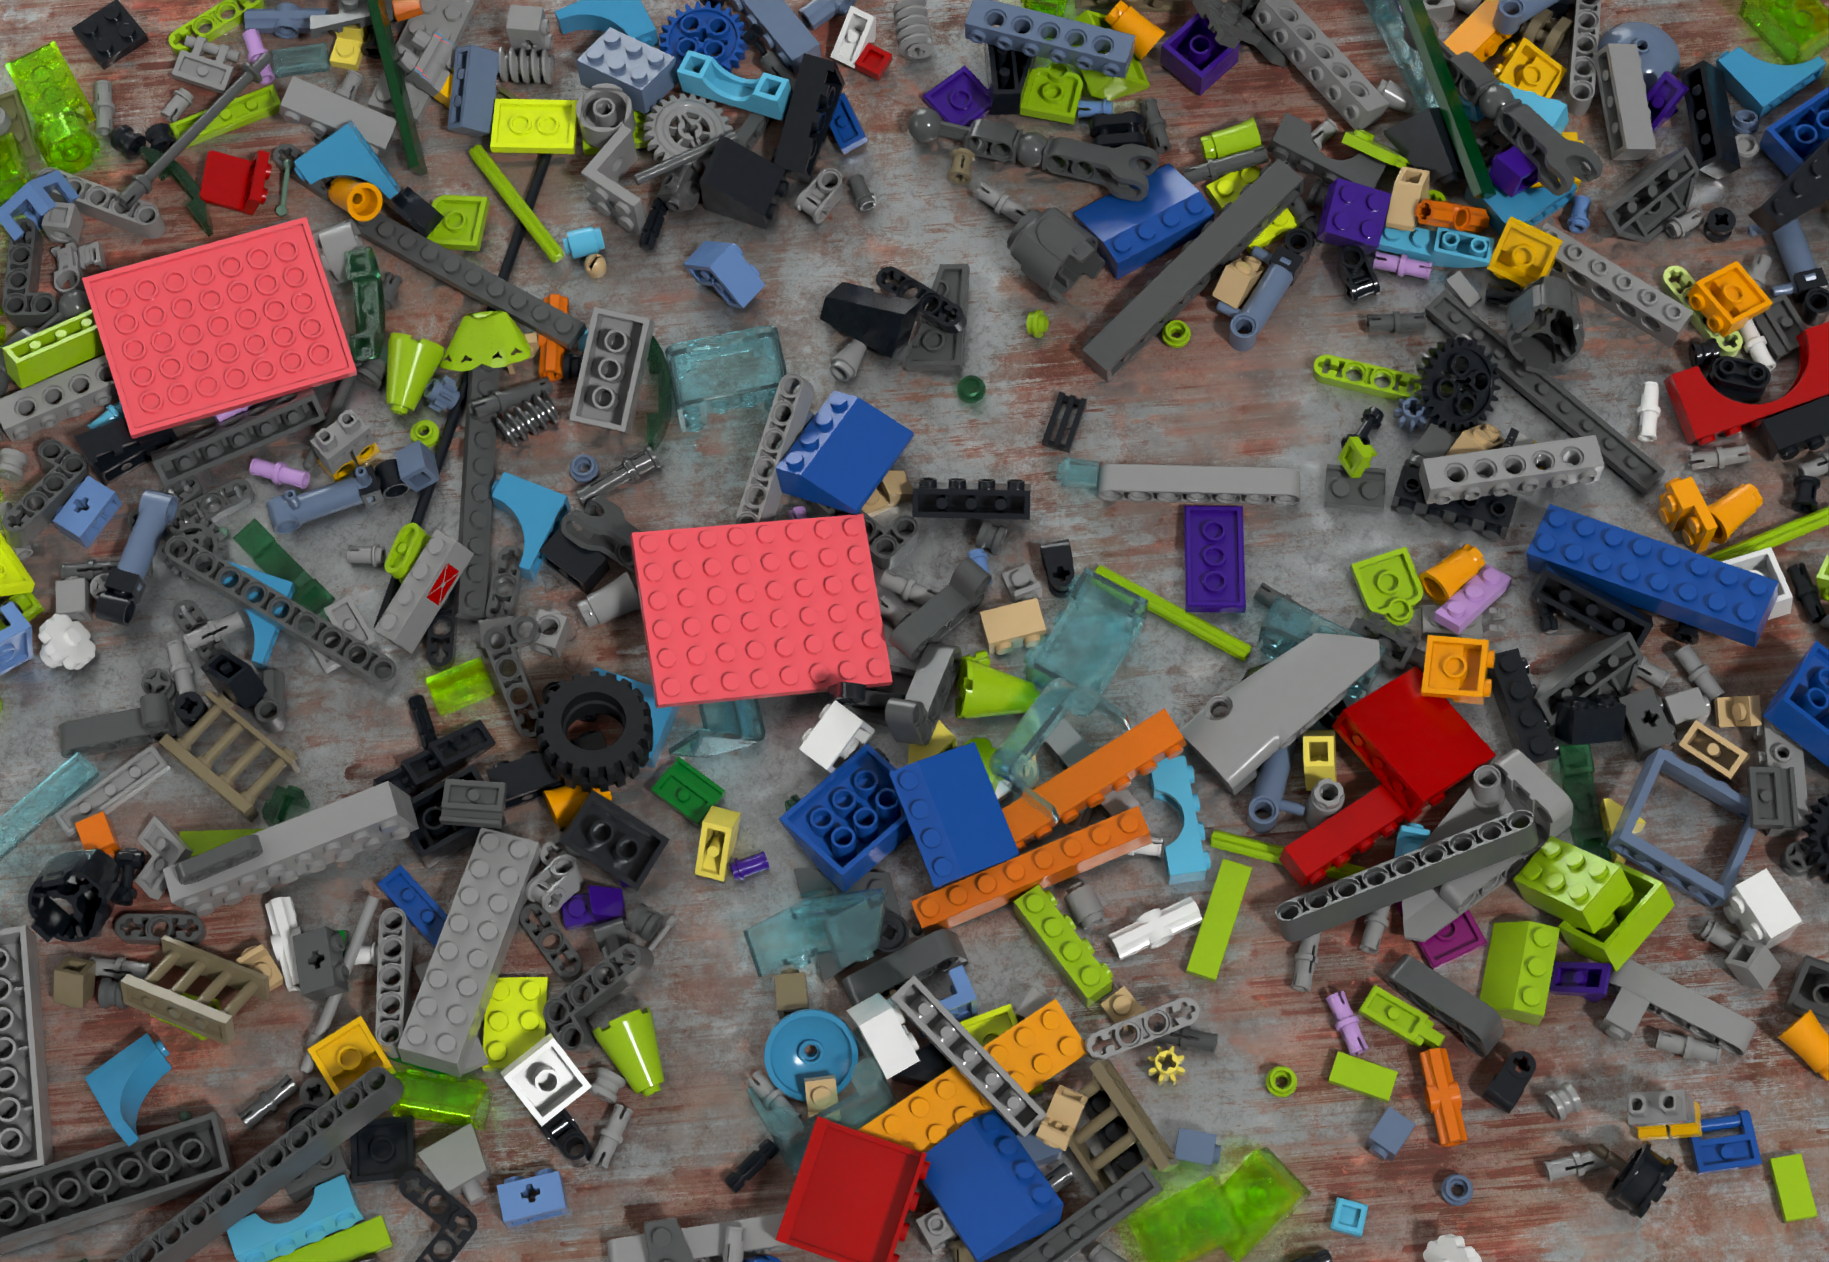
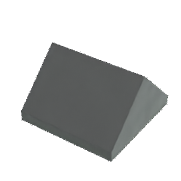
M1806 955L1795 969L1784 1010L1802 1016L1811 1009L1819 1023L1829 1026V963Z

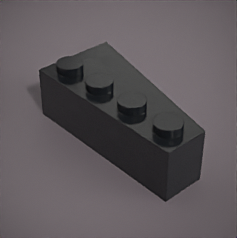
M806 53L803 55L785 123L781 130L778 148L774 150L772 155V163L786 170V178L808 184L811 180L845 85V81L835 61Z
M1829 136L1822 140L1748 215L1767 235L1772 234L1829 200Z

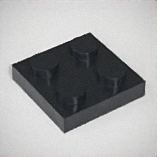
M118 0L112 1L72 27L76 37L103 70L149 41L146 33Z
M413 1115L374 1119L350 1137L351 1183L353 1186L399 1182L404 1173L416 1170L415 1118Z

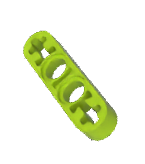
M224 0L170 34L169 44L173 52L177 56L180 50L192 52L193 48L178 43L180 40L185 42L186 36H192V32H194L196 38L201 36L207 38L208 42H212L243 23L244 13L247 9H263L265 0H256L253 3L247 0ZM238 4H240V6H241V8H243V10L240 11V9H239V7H238ZM234 10L235 15L232 18H222V14L225 11ZM202 25H212V29L209 32H199V28Z
M1326 354L1316 358L1313 365L1312 374L1322 384L1399 401L1400 398L1407 400L1412 394L1418 399L1422 397L1414 394V392L1421 389V385L1414 383V380L1421 378L1414 374ZM1324 365L1330 366L1328 374L1322 373ZM1339 367L1343 368L1341 378L1337 377ZM1350 370L1359 371L1362 379L1351 381L1347 378L1346 373ZM1377 377H1385L1390 381V385L1386 388H1380L1375 384L1374 380ZM1396 381H1400L1398 390H1394ZM1409 384L1414 385L1413 393L1407 392Z

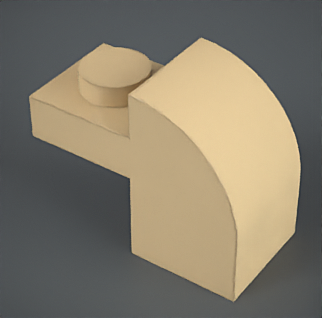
M1059 1085L1047 1110V1116L1039 1126L1036 1138L1042 1140L1044 1144L1066 1151L1089 1097Z

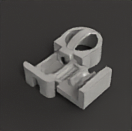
M98 241L78 248L73 242L65 244V248L57 246L51 249V253L57 259L58 271L54 272V286L61 296L71 289L85 290L82 280L84 275L81 268L86 269V266L89 268L90 264H94L95 266L99 265L102 270L106 269L104 248ZM69 280L71 288L62 289L64 283Z

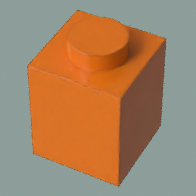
M103 811L75 823L84 850L97 848L108 854L112 859L118 850H122L112 822Z

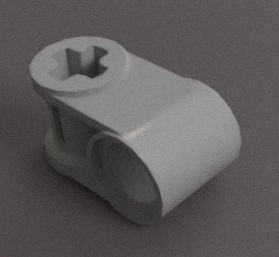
M834 168L823 169L813 182L800 193L795 202V209L806 212L813 217L815 223H822L844 196L841 173ZM828 184H836L832 188L825 187Z
M563 854L554 858L544 870L528 882L525 888V897L531 902L540 903L542 908L548 913H554L559 910L584 885V878L576 859L569 854Z

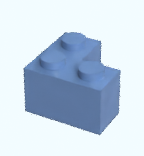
M704 241L683 263L699 285L713 286L729 307L744 308L765 286L764 282L759 278L760 272L753 265L747 263L742 257L744 255L743 251L734 243Z

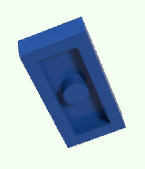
M842 93L830 128L840 149L846 154L869 140L845 93Z

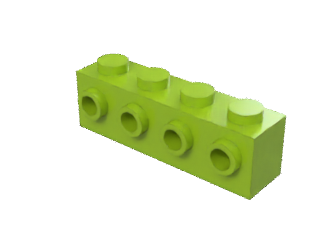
M92 309L2 348L7 374L21 389L105 353Z
M1038 884L1014 901V913L1083 1005L1088 1008L1112 991L1113 981L1111 978H1113V974L1104 962L1099 964L1092 955L1095 951L1086 938L1080 939L1074 931L1076 926L1069 915H1062L1056 908L1058 902L1048 889L1043 891Z

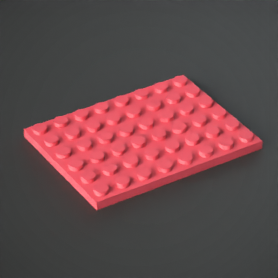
M307 217L82 278L132 439L357 375V370Z
M864 514L631 533L630 541L656 708L828 692L829 686L839 682L864 684L866 688L890 686L893 680Z

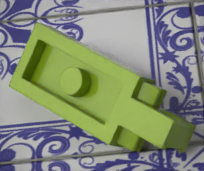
M1376 985L1373 986L1358 1011V1014L1419 1048L1422 1044L1432 1049L1440 1048L1445 1039V1035L1432 1028L1435 1023L1428 1019V1015Z

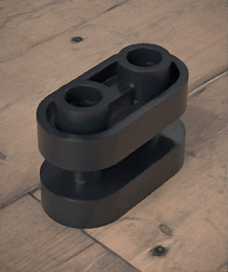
M1127 111L1122 114L1100 113L1089 121L1090 136L1094 138L1091 144L1117 148L1132 143L1148 147L1146 135L1143 134L1145 131L1144 117L1135 111Z
M1722 356L1714 361L1706 380L1725 397L1734 401L1752 404L1761 399L1771 379L1769 369L1762 363Z

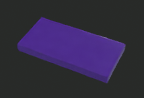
M1184 506L1186 612L1245 613L1243 506Z

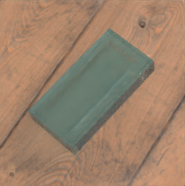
M327 43L272 50L275 78L330 71Z

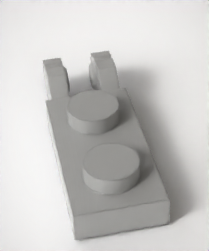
M1422 605L1421 631L1423 637L1434 635L1481 639L1482 637H1503L1506 635L1505 626L1495 624L1483 626V620L1505 619L1506 610L1502 608L1488 607L1458 635L1434 621L1435 612L1441 606Z

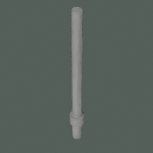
M370 895L366 899L344 955V963L348 967L349 976L380 900ZM343 993L327 998L314 1034H310L306 1046L308 1048L326 1037ZM307 1050L299 1070L311 1074L315 1062Z

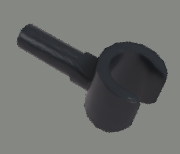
M752 24L744 34L743 40L747 45H754L763 57L768 53L759 40L763 36V30L759 25Z

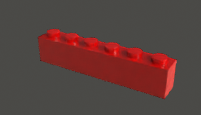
M1381 784L1284 847L1279 860L1301 888L1309 882L1315 885L1327 875L1326 871L1332 867L1336 869L1343 867L1351 860L1350 856L1357 851L1360 854L1366 852L1375 844V839L1381 835L1387 838L1399 828L1398 824L1404 820H1407L1408 823L1415 820L1423 811L1421 810L1418 814L1411 817L1385 786ZM1445 791L1428 801L1424 807L1429 804L1431 807L1438 805L1445 799Z

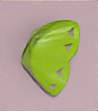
M485 311L467 314L468 316L463 317L445 352L440 368L459 372L473 370L481 364L492 368H501L530 358L531 348L524 333L507 312ZM515 348H517L520 351H523V353L517 352L515 355H511ZM497 352L502 356V358H492ZM449 355L452 361H444V359ZM465 355H467V357L472 358L471 361L465 360L463 363L461 362L464 359Z

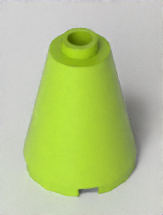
M391 333L388 339L386 405L391 407V412L406 416L407 412H414L427 384L438 368L445 350L443 346L421 338V341L411 339L412 335Z
M965 659L962 662L956 687L959 689V698H955L956 718L971 719L1030 713L1033 707L1037 708L1039 690L1035 689L1034 683L973 660Z
M646 1006L642 1011L637 1009L609 1021L608 1027L601 1029L599 1026L592 1031L594 1038L635 1094L642 1093L645 1098L661 1091L660 1084L665 1082L653 1015L649 1006Z

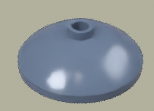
M1627 22L1619 24L1607 31L1598 44V51L1607 44H1637V47L1645 49L1640 50L1638 48L1639 56L1641 57L1643 80L1646 84V95L1665 71H1669L1676 76L1679 69L1680 55L1676 43L1664 30L1649 23Z

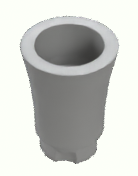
M627 571L577 603L589 628L641 609L639 594Z
M1324 778L1318 781L1312 788L1310 796L1304 802L1306 808L1303 815L1304 821L1310 828L1317 827L1344 809L1345 795L1343 787L1339 782H1334L1331 778Z

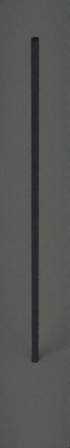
M541 154L525 198L526 204L532 211L553 154ZM519 219L498 277L507 282L526 232V228ZM489 306L486 308V311H496ZM468 371L463 373L458 387V391H460L459 400L449 412L435 452L439 476L467 399ZM437 482L422 489L410 523H416L422 527ZM391 576L374 628L401 586L399 579H395L393 576Z

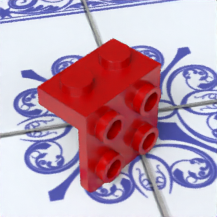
M258 150L253 161H249L218 151H209L206 155L199 199L209 204L253 215L260 204L264 205L268 189L264 188L265 180L269 179L272 170V164L268 163L270 153Z

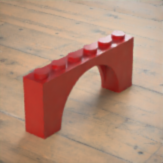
M1829 322L1805 329L1796 336L1800 354L1797 376L1788 392L1782 398L1773 402L1745 404L1729 399L1709 384L1699 366L1671 374L1663 382L1687 445L1698 442L1699 447L1716 441L1715 436L1725 434L1726 438L1737 435L1743 432L1742 427L1750 424L1753 429L1758 428L1764 419L1829 396Z

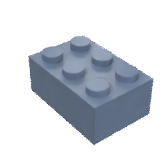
M611 27L576 60L581 85L589 89L601 83L617 85L629 96L633 109L645 115L651 110L653 105H656L679 82L676 57Z

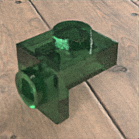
M277 785L271 799L266 800L262 809V818L268 827L284 822L292 804L308 809L310 802L304 795L305 792L292 785H288L287 788Z

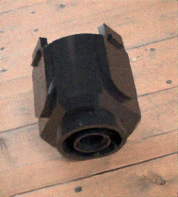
M97 848L70 851L51 857L31 886L28 894V908L31 917L34 919L31 928L47 943L53 937L65 942H81L97 935L113 912L120 886L117 881L120 868L108 854ZM50 897L67 900L72 905L74 913L69 915Z

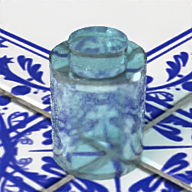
M1064 458V463H1058L1056 480L1062 481V487L1096 490L1099 461Z

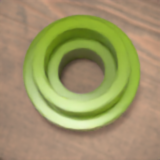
M1037 309L1035 312H1029L1027 332L1029 335H1034L1035 338H1041L1043 333L1048 331L1049 319L1047 315H1044L1043 310Z
M1181 320L1170 321L1162 330L1163 341L1172 348L1185 346L1191 337L1190 328ZM1173 333H1179L1181 337L1175 338L1171 335Z
M421 420L415 423L410 431L413 443L420 440L428 448L436 444L440 435L437 425L430 420ZM429 430L427 435H420L422 431Z
M1277 1066L1268 1072L1266 1087L1273 1096L1285 1098L1292 1095L1296 1090L1297 1077L1290 1068ZM1278 1078H1283L1286 1080L1287 1085L1281 1088L1276 1085L1275 1081Z

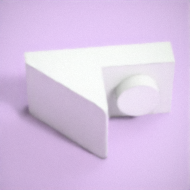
M850 6L830 57L855 68V62L866 45L875 42L876 17L854 6Z

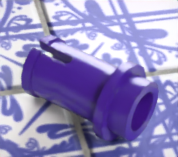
M764 851L740 860L734 858V862L729 863L734 880L740 879L744 881V877L770 869Z

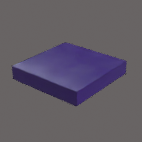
M965 65L922 96V101L929 108L935 110L941 116L942 121L970 127L974 120L983 119L991 113L988 89Z

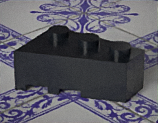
M985 43L984 54L991 115L1019 114L1036 57H1030L1014 50H1002L997 46Z
M842 282L825 297L819 319L892 359L909 342L921 299L913 298L908 300L899 298L898 294L895 293L881 294L874 292L873 288Z
M125 418L74 436L90 465L105 486L152 461L150 452L179 440L172 428L132 439Z

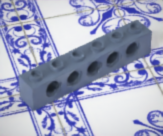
M973 0L965 21V38L970 39L974 43H986L997 46L1002 50H1014L1030 57L1038 56L1050 59L1054 63H1066L1077 66L1082 70L1102 72L1110 77L1126 78L1135 51V35L994 0ZM1104 51V52H1107V53H1105V54H1100V53H1098V52Z

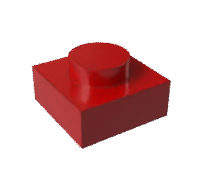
M868 43L856 60L855 69L879 81L893 60L892 54Z

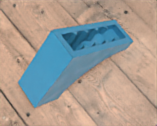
M580 0L554 11L562 35L577 30L606 32L611 27L652 47L659 44L656 28L641 0Z
M1739 46L1732 52L1726 51L1716 60V68L1723 71L1726 90L1745 109L1755 112L1758 120H1760L1821 77L1827 63L1820 56H1817L1801 64H1771L1751 56Z
M352 120L294 161L296 165L294 168L295 172L302 181L305 182L307 180L310 185L326 177L347 175L358 177L374 184L389 199L401 191L398 183Z
M1467 182L1464 197L1472 206L1487 209V215L1490 217L1489 225L1501 237L1505 225L1511 216L1534 227L1573 201L1577 185L1573 182L1570 191L1560 196L1552 194L1545 187H1529L1511 198L1492 182L1496 195L1485 199L1473 197Z
M503 472L500 480H496L492 486L491 497L495 508L508 514L522 529L524 534V551L519 569L523 578L534 581L543 563L539 550L561 527L562 518L568 514L571 507L566 495Z
M229 562L292 600L296 590L293 582ZM228 577L224 580L223 586L232 588L237 585L239 579ZM254 592L249 596L248 600L252 603H258L263 599L264 594ZM239 606L250 619L254 630L255 641L251 662L255 668L266 670L280 629ZM277 608L274 616L284 618L288 608Z
M594 667L593 670L599 671V676H606V673L609 672L597 667ZM616 674L618 681H621L622 678L632 683V690L638 688L644 695V701L649 704L653 724V748L649 752V760L646 766L655 769L680 706L656 708L653 686Z
M148 1033L85 1077L87 1084L112 1127L128 1146L139 1140L136 1120L144 1098L155 1083L172 1069L166 1058L170 1055V1052L160 1039L154 1042Z

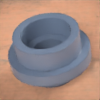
M1739 110L1732 117L1734 131L1738 134H1752L1759 128L1758 116L1751 110Z
M578 455L570 464V474L577 482L587 483L594 480L598 475L599 466L592 456ZM588 467L589 471L581 473L580 469Z
M1452 1174L1443 1181L1441 1195L1448 1204L1457 1207L1463 1206L1473 1196V1185L1464 1175ZM1459 1186L1462 1189V1195L1455 1196L1451 1192V1187Z

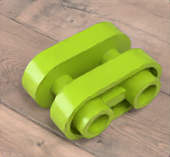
M409 523L402 527L385 561L384 567L386 572L395 579H399L402 584L432 536L426 535L425 530L416 523Z

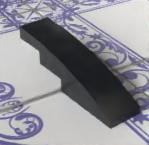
M480 719L428 743L427 750L401 761L399 768L374 779L373 786L389 781L412 797L469 764L495 746L496 742Z

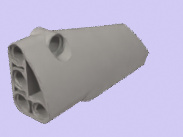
M1315 633L1220 696H1214L1209 699L1206 707L1179 731L1190 749L1229 792L1235 796L1257 777L1256 769L1279 748L1283 750L1298 739L1345 697L1347 689L1380 661L1379 640ZM1222 706L1228 709L1227 714L1222 718L1212 716L1213 710L1217 707Z
M1512 749L1494 762L1492 766L1484 765L1477 768L1474 772L1471 786L1430 834V838H1427L1419 848L1516 810H1527L1533 814L1539 838L1538 844L1529 851L1402 900L1404 939L1420 942L1427 941L1516 875L1524 866L1526 859L1536 853L1550 836L1557 837L1571 827L1573 803L1569 796L1518 749Z

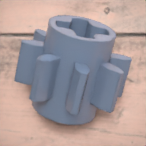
M446 375L442 379L440 377L438 379L432 378L424 390V397L429 402L428 407L439 413L442 409L451 410L460 397V391L455 386L456 381Z
M1413 394L1407 400L1400 398L1398 402L1399 408L1394 409L1393 413L1394 418H1399L1398 428L1408 429L1410 433L1418 427L1424 429L1426 425L1425 419H1429V417L1422 415L1425 409L1424 407L1417 406L1420 399L1415 398Z

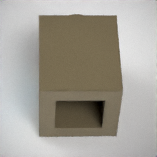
M66 956L54 970L53 1003L63 1004L69 1008H83L95 994L96 962Z
M787 969L781 971L779 975H774L779 1019L795 1011L809 1009L805 972H799L797 969Z

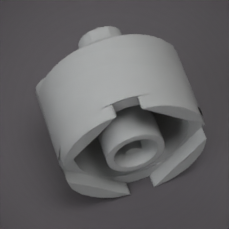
M609 83L596 84L585 95L583 93L579 97L576 104L577 118L581 134L589 146L602 149L622 125L631 129L632 134L634 133L636 123L632 102L619 86Z
M352 218L313 233L320 249L323 248L324 254L320 256L322 264L326 271H330L336 285L372 271L373 263L366 243L362 242L359 236L361 232Z

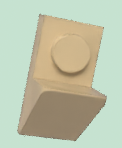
M889 470L862 507V510L870 517H873L912 499L913 487L905 472Z

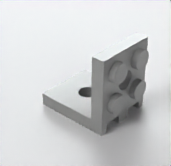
M622 125L583 169L581 175L587 179L584 183L585 190L591 193L587 199L596 206L600 213L605 216L611 215L618 220V223L628 231L632 229L641 234L646 222L642 201L639 197L617 184L638 159L632 130Z

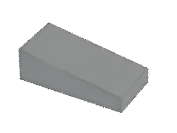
M1460 270L1446 280L1445 286L1467 309L1472 308L1482 300L1480 294Z

